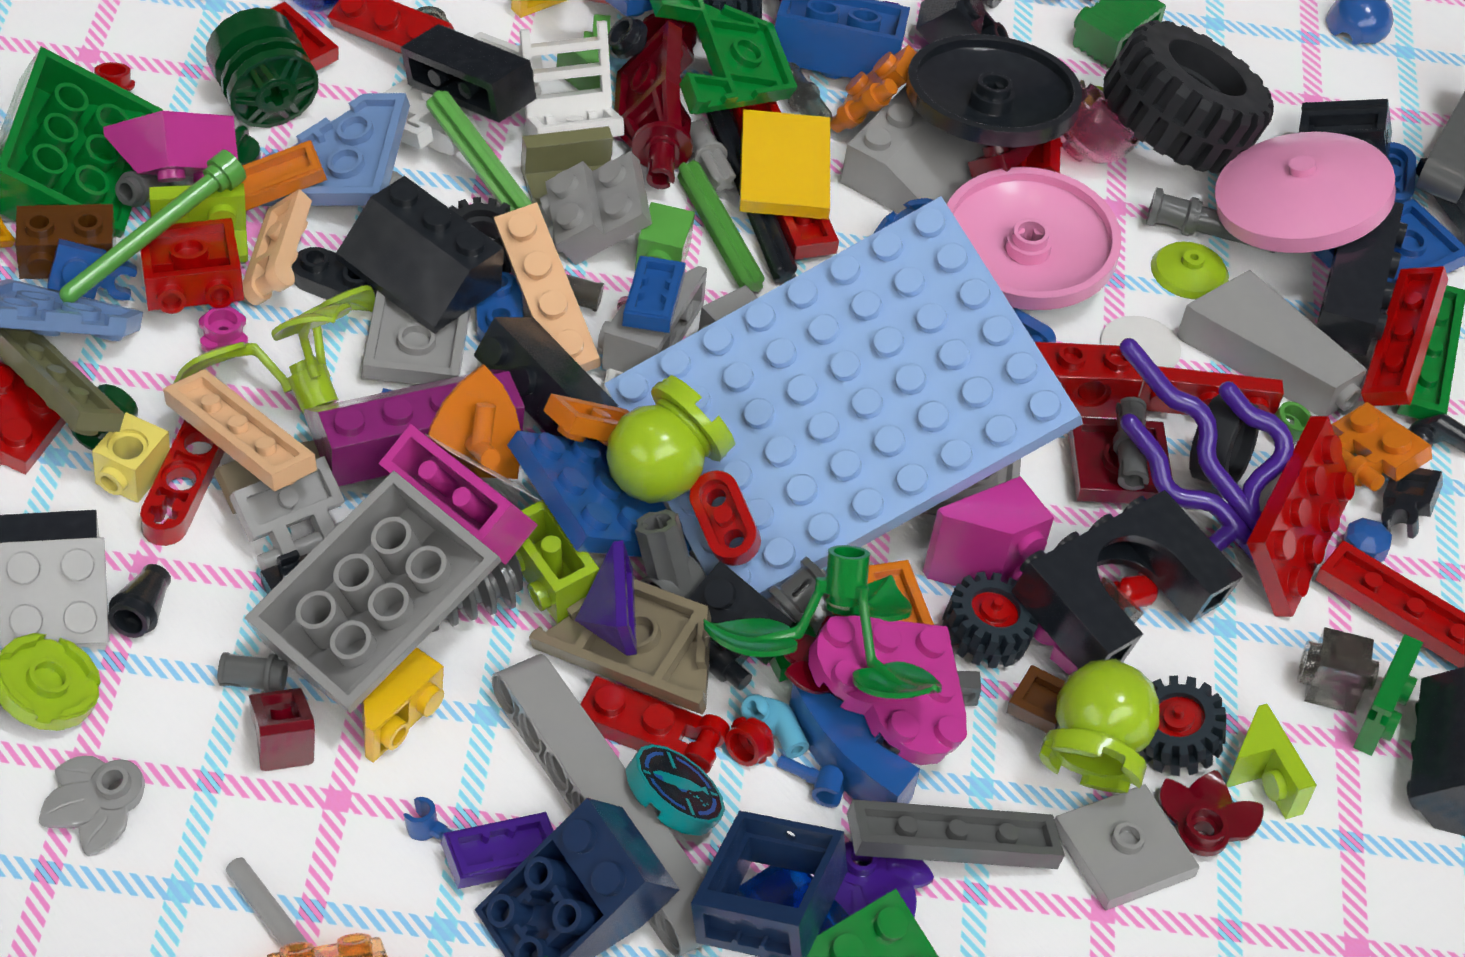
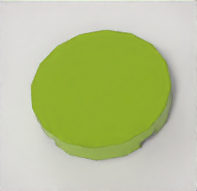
M38 633L17 637L6 645L0 653V704L3 709L19 722L39 730L61 731L78 726L91 714L100 695L98 688L101 683L99 670L90 656L73 642L61 637L58 642L44 639L46 634Z

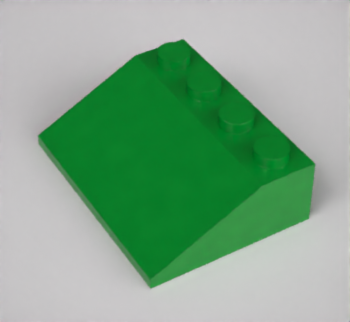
M41 46L18 81L0 130V214L16 222L17 206L113 204L116 237L121 238L125 232L132 207L123 204L118 199L115 186L123 173L135 170L104 137L103 127L163 111V109Z

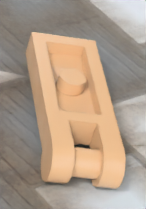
M300 189L272 205L266 211L243 280L244 297L252 305L262 304L271 298L274 290L277 292L284 291L295 282L291 266L298 256L297 247L302 233L307 228L308 221L306 219L312 200Z

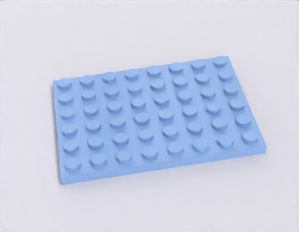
M942 196L604 383L612 399L619 405L618 408L627 409L630 412L638 406L655 405L651 395L652 388L658 382L673 375L684 381L702 397L695 405L711 422L717 416H720L725 422L736 444L720 462L705 457L702 474L714 470L727 472L736 480L760 532L761 545L757 554L747 563L737 566H726L766 599L772 597L768 590L773 585L780 587L801 568L800 561L806 556L822 569L827 566L828 549L830 547L838 545L862 547L1083 424L1080 413ZM690 491L673 500L667 501L673 512L678 513L683 527L682 531L706 576H708L719 560L715 557L707 543L691 505ZM726 497L716 498L712 506L722 505ZM737 537L733 539L729 547H738L742 544L744 538Z

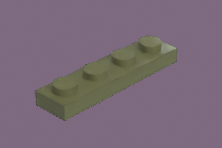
M0 328V357L3 363L10 366L24 380V383L46 402L50 409L54 410L68 423V427L72 431L87 436L97 435L99 431L120 432L125 414L43 335L36 334L31 330Z

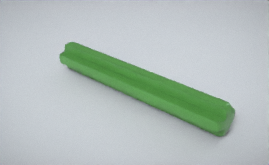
M436 91L433 93L432 97L426 101L427 109L494 198L497 199L500 206L505 202L510 205V211L532 204L449 92Z
M694 160L689 163L683 162L678 167L680 172L677 178L739 288L746 285L752 292L761 291L765 277L699 162Z

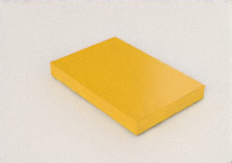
M743 109L739 212L829 219L830 117Z

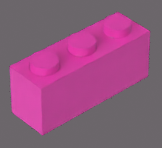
M412 424L406 428L378 463L389 473L393 470L497 554L505 565L538 526L515 505Z

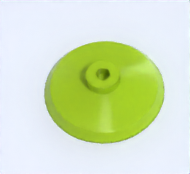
M1182 241L1168 244L1160 248L1151 260V271L1156 281L1167 291L1183 298L1196 300L1229 281L1227 267L1220 256L1210 248L1198 243Z

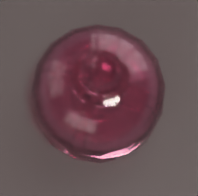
M1080 80L1083 93L1080 111L1073 127L1063 134L1066 139L1063 143L1064 150L1078 162H1081L1084 158L1098 164H1110L1121 160L1139 144L1140 140L1134 136V132L1131 129L1125 128L1118 121L1116 113L1111 112L1108 107V100L1104 98L1103 91L1091 83L1086 88L1084 80Z

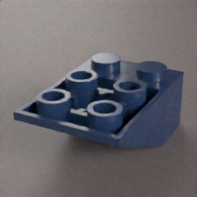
M586 798L474 910L505 957H595L641 928L680 889L623 807Z

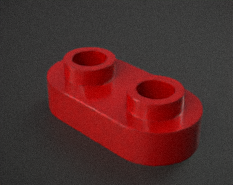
M714 470L699 476L690 489L689 497L710 549L715 557L726 565L737 566L747 563L757 554L761 545V536L736 480L724 471ZM726 497L722 505L712 506L716 498ZM737 537L744 538L742 544L738 547H729L733 539Z

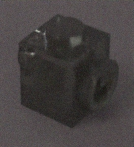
M1324 627L1318 643L1308 640L1302 652L1297 674V683L1306 685L1304 702L1354 714L1364 690L1372 691L1377 681L1379 661L1372 660L1374 639Z

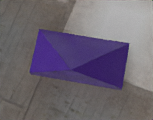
M621 540L612 543L575 621L626 656L637 655L633 567L624 541Z

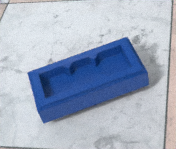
M639 256L623 312L622 326L670 333L685 277L686 263Z

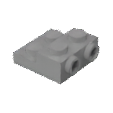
M631 150L605 163L594 171L582 161L545 181L547 194L540 198V202L544 212L552 220V226L548 228L557 253L563 252L575 265L652 224L640 160Z

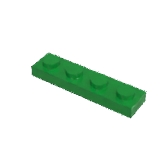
M1446 286L1411 405H1398L1397 414L1415 419L1447 414L1465 305L1464 289Z

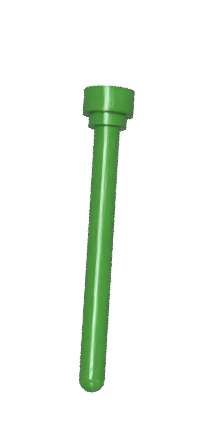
M225 149L214 155L207 161L208 167L203 170L204 176L65 284L59 291L60 299L63 302H76L216 190L220 193L225 189L232 191L247 178L241 163L233 154Z

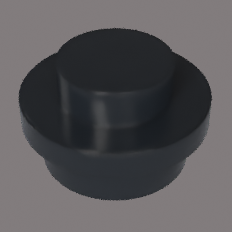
M623 17L617 21L608 34V44L611 46L612 53L620 59H626L639 54L647 42V25L640 19H632L631 17Z

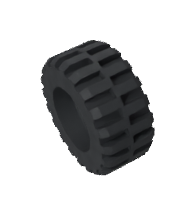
M1154 20L1138 26L1104 76V98L1108 100V107L1111 112L1118 115V121L1125 128L1131 129L1137 139L1142 143L1144 141L1148 143L1160 155L1163 156L1165 154L1172 158L1173 162L1182 166L1189 165L1193 170L1200 172L1209 170L1211 174L1221 173L1224 167L1236 158L1239 153L1255 145L1271 122L1274 112L1273 100H1271L1269 89L1263 86V80L1258 74L1253 73L1249 69L1250 66L1246 62L1235 57L1231 50L1225 46L1218 45L1207 35H1200L1190 27L1184 25L1177 26L1174 22L1170 21L1160 22L1159 20Z

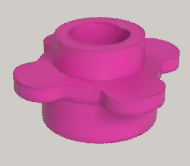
M228 306L210 309L199 319V327L204 331V336L200 339L201 347L209 351L239 342L248 343V336L243 333L246 317L236 309Z

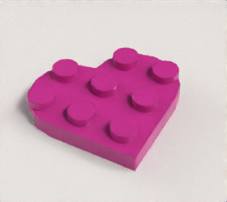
M860 616L830 617L809 648L808 665L817 686L820 687L824 682L833 694L844 700L840 707L864 715L871 734L876 737L880 732L888 744L900 750L898 755L910 763L917 765L938 764L946 755L955 751L967 736V718L948 627L905 621L889 622L870 617L875 655L883 664L899 661L916 665L932 674L942 685L941 693L925 694L912 698L890 699L866 694L853 684V672L857 669L869 668L866 663Z

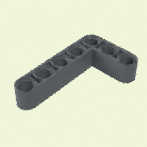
M1465 91L1429 154L1415 187L1457 204L1465 189Z

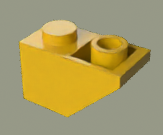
M417 647L361 702L365 757L373 763L387 749H396L406 738L409 729L422 716H431L443 701L445 694L443 691L444 666Z

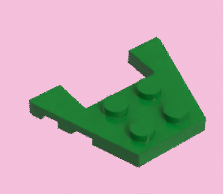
M650 0L656 17L693 22L695 24L702 48L711 67L713 76L687 72L679 84L690 114L696 115L790 99L797 89L796 81L774 24L726 4L719 10L705 4L703 0Z

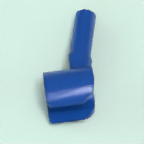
M784 755L779 757L777 767L805 779L810 784H814L811 795L815 802L829 808H835L840 804L844 793L842 786L844 776L838 767L826 765L820 768L819 771Z
M417 797L414 799L416 812L422 818H414L407 813L403 814L407 832L414 840L424 841L432 837L442 840L443 833L452 831L448 826L438 821L435 804L429 798Z

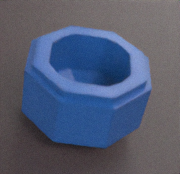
M1362 517L1348 524L1343 540L1379 562H1383L1391 547L1392 534L1381 522Z

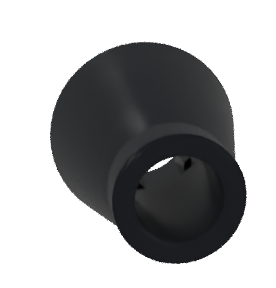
M148 564L144 566L140 574L111 598L108 619L111 626L117 632L127 637L138 638L155 629L166 590L171 583L169 572L160 565Z

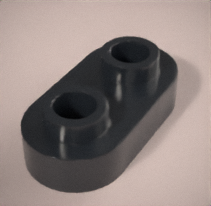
M309 247L302 249L298 252V256L292 264L295 276L294 284L299 289L326 300L353 288L365 285L371 286L336 260L335 252L325 248ZM372 287L376 297L377 290Z

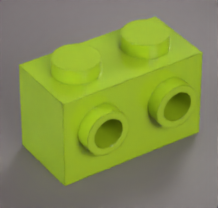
M542 499L521 510L538 526L515 554L519 560L522 575L528 582L527 589L533 603L541 612L547 609L558 624L569 616L567 608L582 598H586L599 571V567L588 552H578L575 550Z

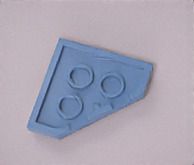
M406 93L362 94L348 103L349 111L333 121H329L325 117L296 136L298 143L295 145L308 140L312 141L327 178L326 181L301 190L312 200L311 206H365L371 196L389 186L410 108ZM272 151V152H270L269 154H267L266 156L272 155V154H274L275 152ZM287 196L281 197L279 199H276L274 201L268 202L260 206H272Z
M12 279L0 281V328L31 330L36 334L45 336H60V332L93 334L98 338L111 341H121L123 337L137 332L141 328L143 311L85 297L79 298L74 303L63 302L57 290Z

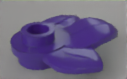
M846 842L847 873L833 901L834 909L838 915L844 920L892 890L897 889L915 918L917 906L915 889L929 885L934 879L929 866L923 860L856 856L853 842ZM853 861L864 862L867 866H859Z

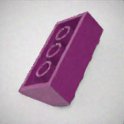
M491 369L490 371L503 384L514 404L520 429L523 431L525 406L510 372ZM469 374L304 409V416L320 457L325 456L338 487L388 476L390 473L378 464L410 424L424 435H428L430 425L442 402L457 384Z

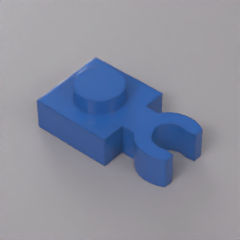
M59 239L47 288L60 291L65 284L104 255L106 250ZM126 261L82 297L95 300L97 289L100 287L106 289L117 300H130L131 289L117 285L115 279L123 274L136 277L137 266Z

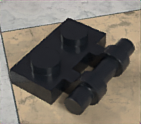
M721 561L718 562L689 597L692 601L708 606L712 623L764 618L782 622L790 628L797 625ZM710 639L709 672L720 682L728 681L739 691L743 690L752 679V674L741 666L749 656L733 652L729 649L723 650ZM773 657L755 658L764 665H767Z

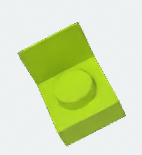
M1268 703L1259 705L1226 786L1232 787L1261 778L1267 797L1277 804L1286 820L1304 814L1317 784Z

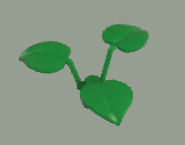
M838 545L828 549L826 577L816 578L815 590L799 623L795 627L790 628L782 622L764 618L739 619L721 623L703 620V627L709 636L721 646L733 652L752 657L782 656L797 650L798 643L796 640L804 636L823 594L827 593L829 595L825 603L827 610L844 616H860L866 663L869 668H861L853 672L852 681L859 690L872 696L890 699L912 698L942 692L941 683L923 668L899 661L883 664L877 659L870 617L889 622L907 619L912 615V605L899 591L892 575L867 584L870 552L861 547Z

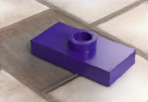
M547 812L443 833L441 846L457 889L506 879L554 830Z

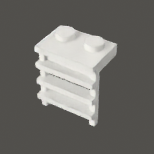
M596 21L597 37L532 44L530 41V30L528 28L519 29V54L521 57L530 60L531 67L532 56L598 49L599 62L533 69L534 82L600 75V88L536 95L537 99L525 106L526 122H524V131L528 135L609 126L613 137L624 135L623 117L612 108L607 21Z

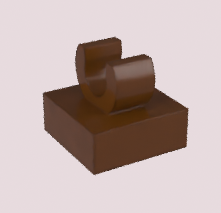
M1031 665L1011 697L1006 713L1045 733H1048L1049 730L1057 729L1059 726L1055 717L1057 695L1066 681Z

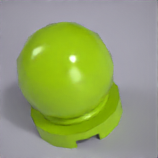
M673 375L658 382L652 388L651 395L655 405L638 406L622 416L608 438L606 458L611 477L627 495L647 503L667 502L690 491L702 474L704 458L708 457L713 461L720 462L736 444L732 433L721 417L717 416L711 422L695 405L702 397L684 381Z
M1117 659L1090 661L1068 676L1057 695L1055 717L1060 728L1049 730L1044 736L1039 757L1041 763L1057 775L1061 766L1081 774L1082 778L1079 785L1105 792L1128 793L1130 784L1140 788L1144 779L1147 765L1145 759L1138 753L1150 744L1159 727V699L1153 683L1140 670Z

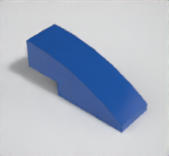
M793 684L789 706L792 708L810 745L809 751L821 767L834 765L842 771L844 791L854 800L909 804L913 799L920 768L883 746L884 737L879 732L874 737L870 732L865 716L840 707L843 701L830 693L812 694L801 690Z

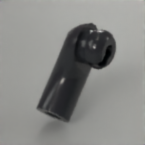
M1438 414L1416 420L1408 429L1431 444V446L1445 440L1465 453V425L1447 414Z

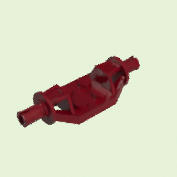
M653 12L642 21L647 25L648 29L645 47L639 54L632 56L617 71L614 110L623 117L624 135L620 137L640 160V164L648 168L646 175L647 183L655 189L663 190L669 188L670 183L674 184V169H678L683 162L687 163L692 156L693 141L690 136L692 119L680 101L679 84L682 81L680 74L694 62L693 48L697 41V29L693 22L656 17Z

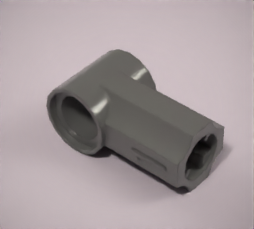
M668 509L660 512H648L636 520L638 527L635 529L647 574L641 581L689 599L706 577L700 565L688 554L679 515Z

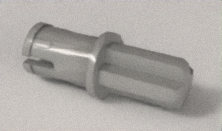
M696 120L691 122L690 136L693 141V160L699 162L715 191L731 190L735 186L733 180L736 178V174L726 159L727 150L725 146L716 141L710 126L705 121Z

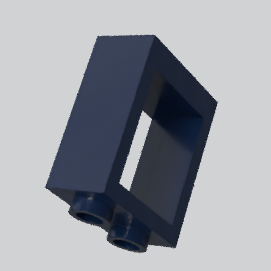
M739 810L691 902L696 943L758 957H807L847 873L844 831ZM787 831L792 832L795 836L788 834ZM755 862L813 874L814 876L799 907L795 908L736 895L751 863Z

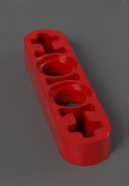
M184 420L141 507L140 519L143 536L148 542L155 545L168 546L183 539L212 481L214 471L219 466L225 451L186 420ZM194 442H205L212 446L208 452L203 454H193L186 450L187 446ZM180 477L189 478L195 482L191 488L186 490H175L168 485L172 480ZM167 505L172 507V519L167 518L163 524L156 523L164 520L167 513Z

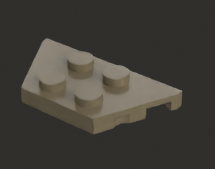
M634 579L637 655L626 656L575 621L585 598L567 608L569 614L567 618L546 632L540 626L532 631L529 636L533 649L701 715L706 710L710 636L703 627V620L706 619L711 622L709 608L706 605Z

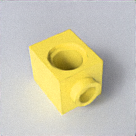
M126 412L120 432H108L92 450L95 484L101 486L110 494L121 495L138 503L152 487L170 450L169 431Z

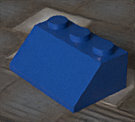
M782 0L776 17L775 29L791 70L804 68L818 71L823 76L832 79L843 77L853 79L860 72H864L866 75L871 72L878 60L886 53L891 52L895 55L902 49L910 7L878 0Z

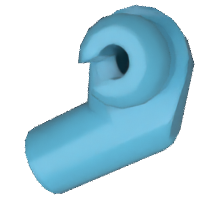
M759 694L749 695L743 700L740 708L741 715L746 719L754 717L766 723L771 729L773 736L778 738L786 757L796 758L807 752L810 745L792 708L788 704L776 699L763 697Z

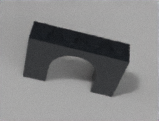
M1164 490L1149 499H1146L1144 496L1136 498L1121 514L1115 517L1111 513L1104 515L1091 526L1089 531L1082 535L1077 531L1070 533L1058 543L1054 550L1045 553L1043 550L1033 553L1020 566V571L1023 574L1011 592L1079 669L1090 661L1117 659L1124 662L1143 635L1142 631L1105 590L1099 578L1097 566L1107 564L1122 565L1144 574L1160 588L1190 623L1221 606L1240 582L1243 575L1169 493Z

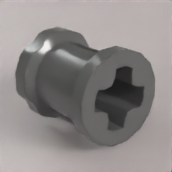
M807 556L800 561L801 568L780 587L773 585L768 590L774 600L797 624L815 590L816 578L826 577L820 568Z

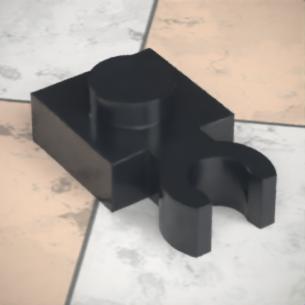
M1417 468L1397 482L1392 478L1389 479L1383 494V512L1381 514L1382 524L1389 532L1393 525L1405 523L1407 524V538L1413 539L1419 533V515L1431 517L1443 486L1442 471Z

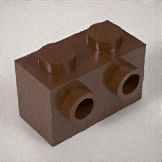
M113 204L17 206L15 248L19 279H48L59 239L103 249L108 252L116 245Z

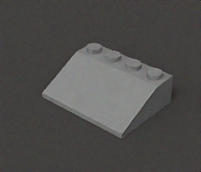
M905 85L890 100L889 104L847 144L840 183L897 213L906 209L903 204L914 199L929 198L935 200L942 196L947 204L955 191L972 179L968 162L984 155L982 148L987 145L958 138L929 123L911 105Z
M393 470L244 618L263 643L282 660H286L296 673L349 713H352L501 562V559Z

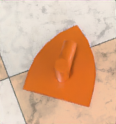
M482 364L461 380L442 402L430 425L428 435L507 479H518L520 464L507 446L515 433L521 431L516 409L503 384ZM435 442L479 478H497L447 451Z

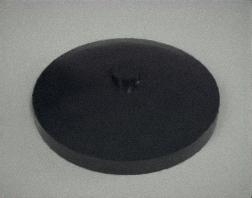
M986 34L956 35L936 40L924 46L912 58L906 81V93L911 105L929 123L958 138L1000 147L1038 145L1062 136L1077 121L1083 94L1081 84L1075 73L1056 56L1020 40Z

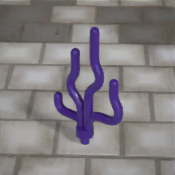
M1125 338L1120 343V352L1158 398L1168 407L1190 415L1195 420L1199 433L1197 442L1198 463L1205 476L1226 501L1217 494L1203 490H1187L1178 486L1172 479L1168 456L1159 442L1137 416L1131 413L1125 414L1120 420V426L1148 460L1154 486L1159 493L1166 490L1181 508L1204 510L1212 514L1222 527L1208 538L1221 552L1235 541L1249 559L1253 561L1247 541L1262 513L1259 498L1266 485L1283 472L1287 462L1293 455L1294 443L1290 430L1275 414L1252 405L1233 382L1226 381L1219 386L1220 397L1235 415L1246 425L1268 433L1274 441L1275 449L1273 454L1252 472L1245 481L1243 489H1241L1217 459V423L1210 408L1198 397L1182 392L1173 386L1137 341L1132 338Z

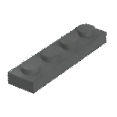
M854 799L846 813L856 856L1058 869L1065 857L1053 814Z

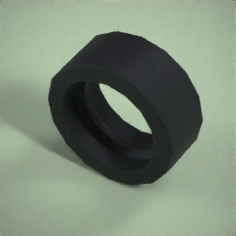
M1218 394L1208 404L1217 423L1216 455L1223 468L1238 483L1251 460L1259 430L1246 425ZM1197 426L1190 451L1189 470L1192 478L1212 484L1198 463L1197 442L1199 433Z

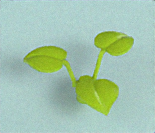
M368 285L344 291L301 315L281 323L272 330L271 335L275 341L298 333L305 359L289 366L292 375L288 378L258 344L239 342L209 350L193 358L180 369L174 383L214 364L235 357L253 355L280 382L284 393L293 390L302 414H304V409L335 403L339 399L326 365L321 326L330 322L335 323L337 319L344 317L352 310L373 312L376 298L374 291ZM310 329L313 331L316 356L313 355L308 338Z

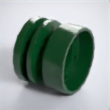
M256 7L242 10L224 19L211 33L206 45V61L215 79L221 86V91L226 97L231 110L239 121L251 127L261 128L283 125L300 116L312 104L319 89L318 74L286 16L274 9Z

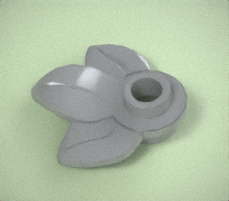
M78 756L69 759L55 769L56 778L62 786L53 790L45 799L40 811L39 823L47 828L78 827L80 843L84 853L87 856L96 854L107 848L126 830L128 811L134 809L143 797L145 788L144 776L140 769L128 760L118 759L105 763L94 756ZM123 779L119 787L109 790V787L114 782Z

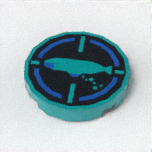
M650 744L641 747L626 767L628 785L635 798L645 808L651 803L656 809L661 811L656 818L665 826L682 834L702 836L707 834L722 819L725 806L721 793L711 778L683 754L665 746Z

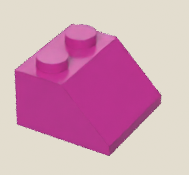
M159 111L103 127L104 137L138 174L157 175L158 182H178L186 180V176L193 177V183H196L204 176L203 170L208 167L207 161L222 149L229 151L238 160L234 116Z
M1021 476L941 507L937 510L922 572L927 579L956 586L958 583L961 584L963 578L968 575L974 580L977 572H985L987 580H990L993 572L1002 574L1001 582L1006 584L1010 577L1018 581L1023 574L1020 571V566L1033 553L1045 550L1054 517Z

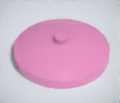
M1330 132L1293 133L1257 143L1231 160L1221 171L1215 185L1217 214L1225 229L1237 239L1251 246L1283 253L1323 251L1353 242L1365 236L1383 222L1390 213L1396 197L1393 167L1388 158L1379 149L1358 138Z
M1011 167L1007 172L1003 169L993 170L963 184L955 191L947 203V206L1008 302L1014 308L1052 310L1083 302L1099 292L1111 279L1116 269L1122 239L1120 226L1115 214L1104 199L1095 191L1067 175L1031 167Z

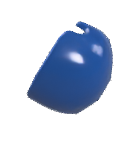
M1336 0L1328 11L1326 22L1334 36L1345 32L1351 36L1352 44L1354 45L1361 42L1376 44L1388 36L1394 18L1392 9L1386 0Z

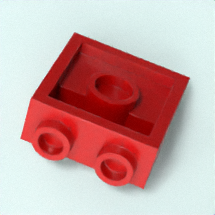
M232 218L173 224L140 250L148 311L161 310L164 313L175 314L183 310L184 307L209 304L214 308H225L234 301L244 300L241 265Z

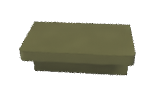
M609 126L522 136L520 169L532 204L536 202L538 205L541 204L540 198L547 194L545 181L555 177L558 173L566 171L582 161L592 171L611 161L613 136Z

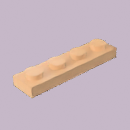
M536 202L493 217L495 227L531 317H534L585 371L600 367V357L538 203Z
M206 369L163 388L165 402L168 407L274 492L292 485L297 480L317 471L316 458L312 451Z

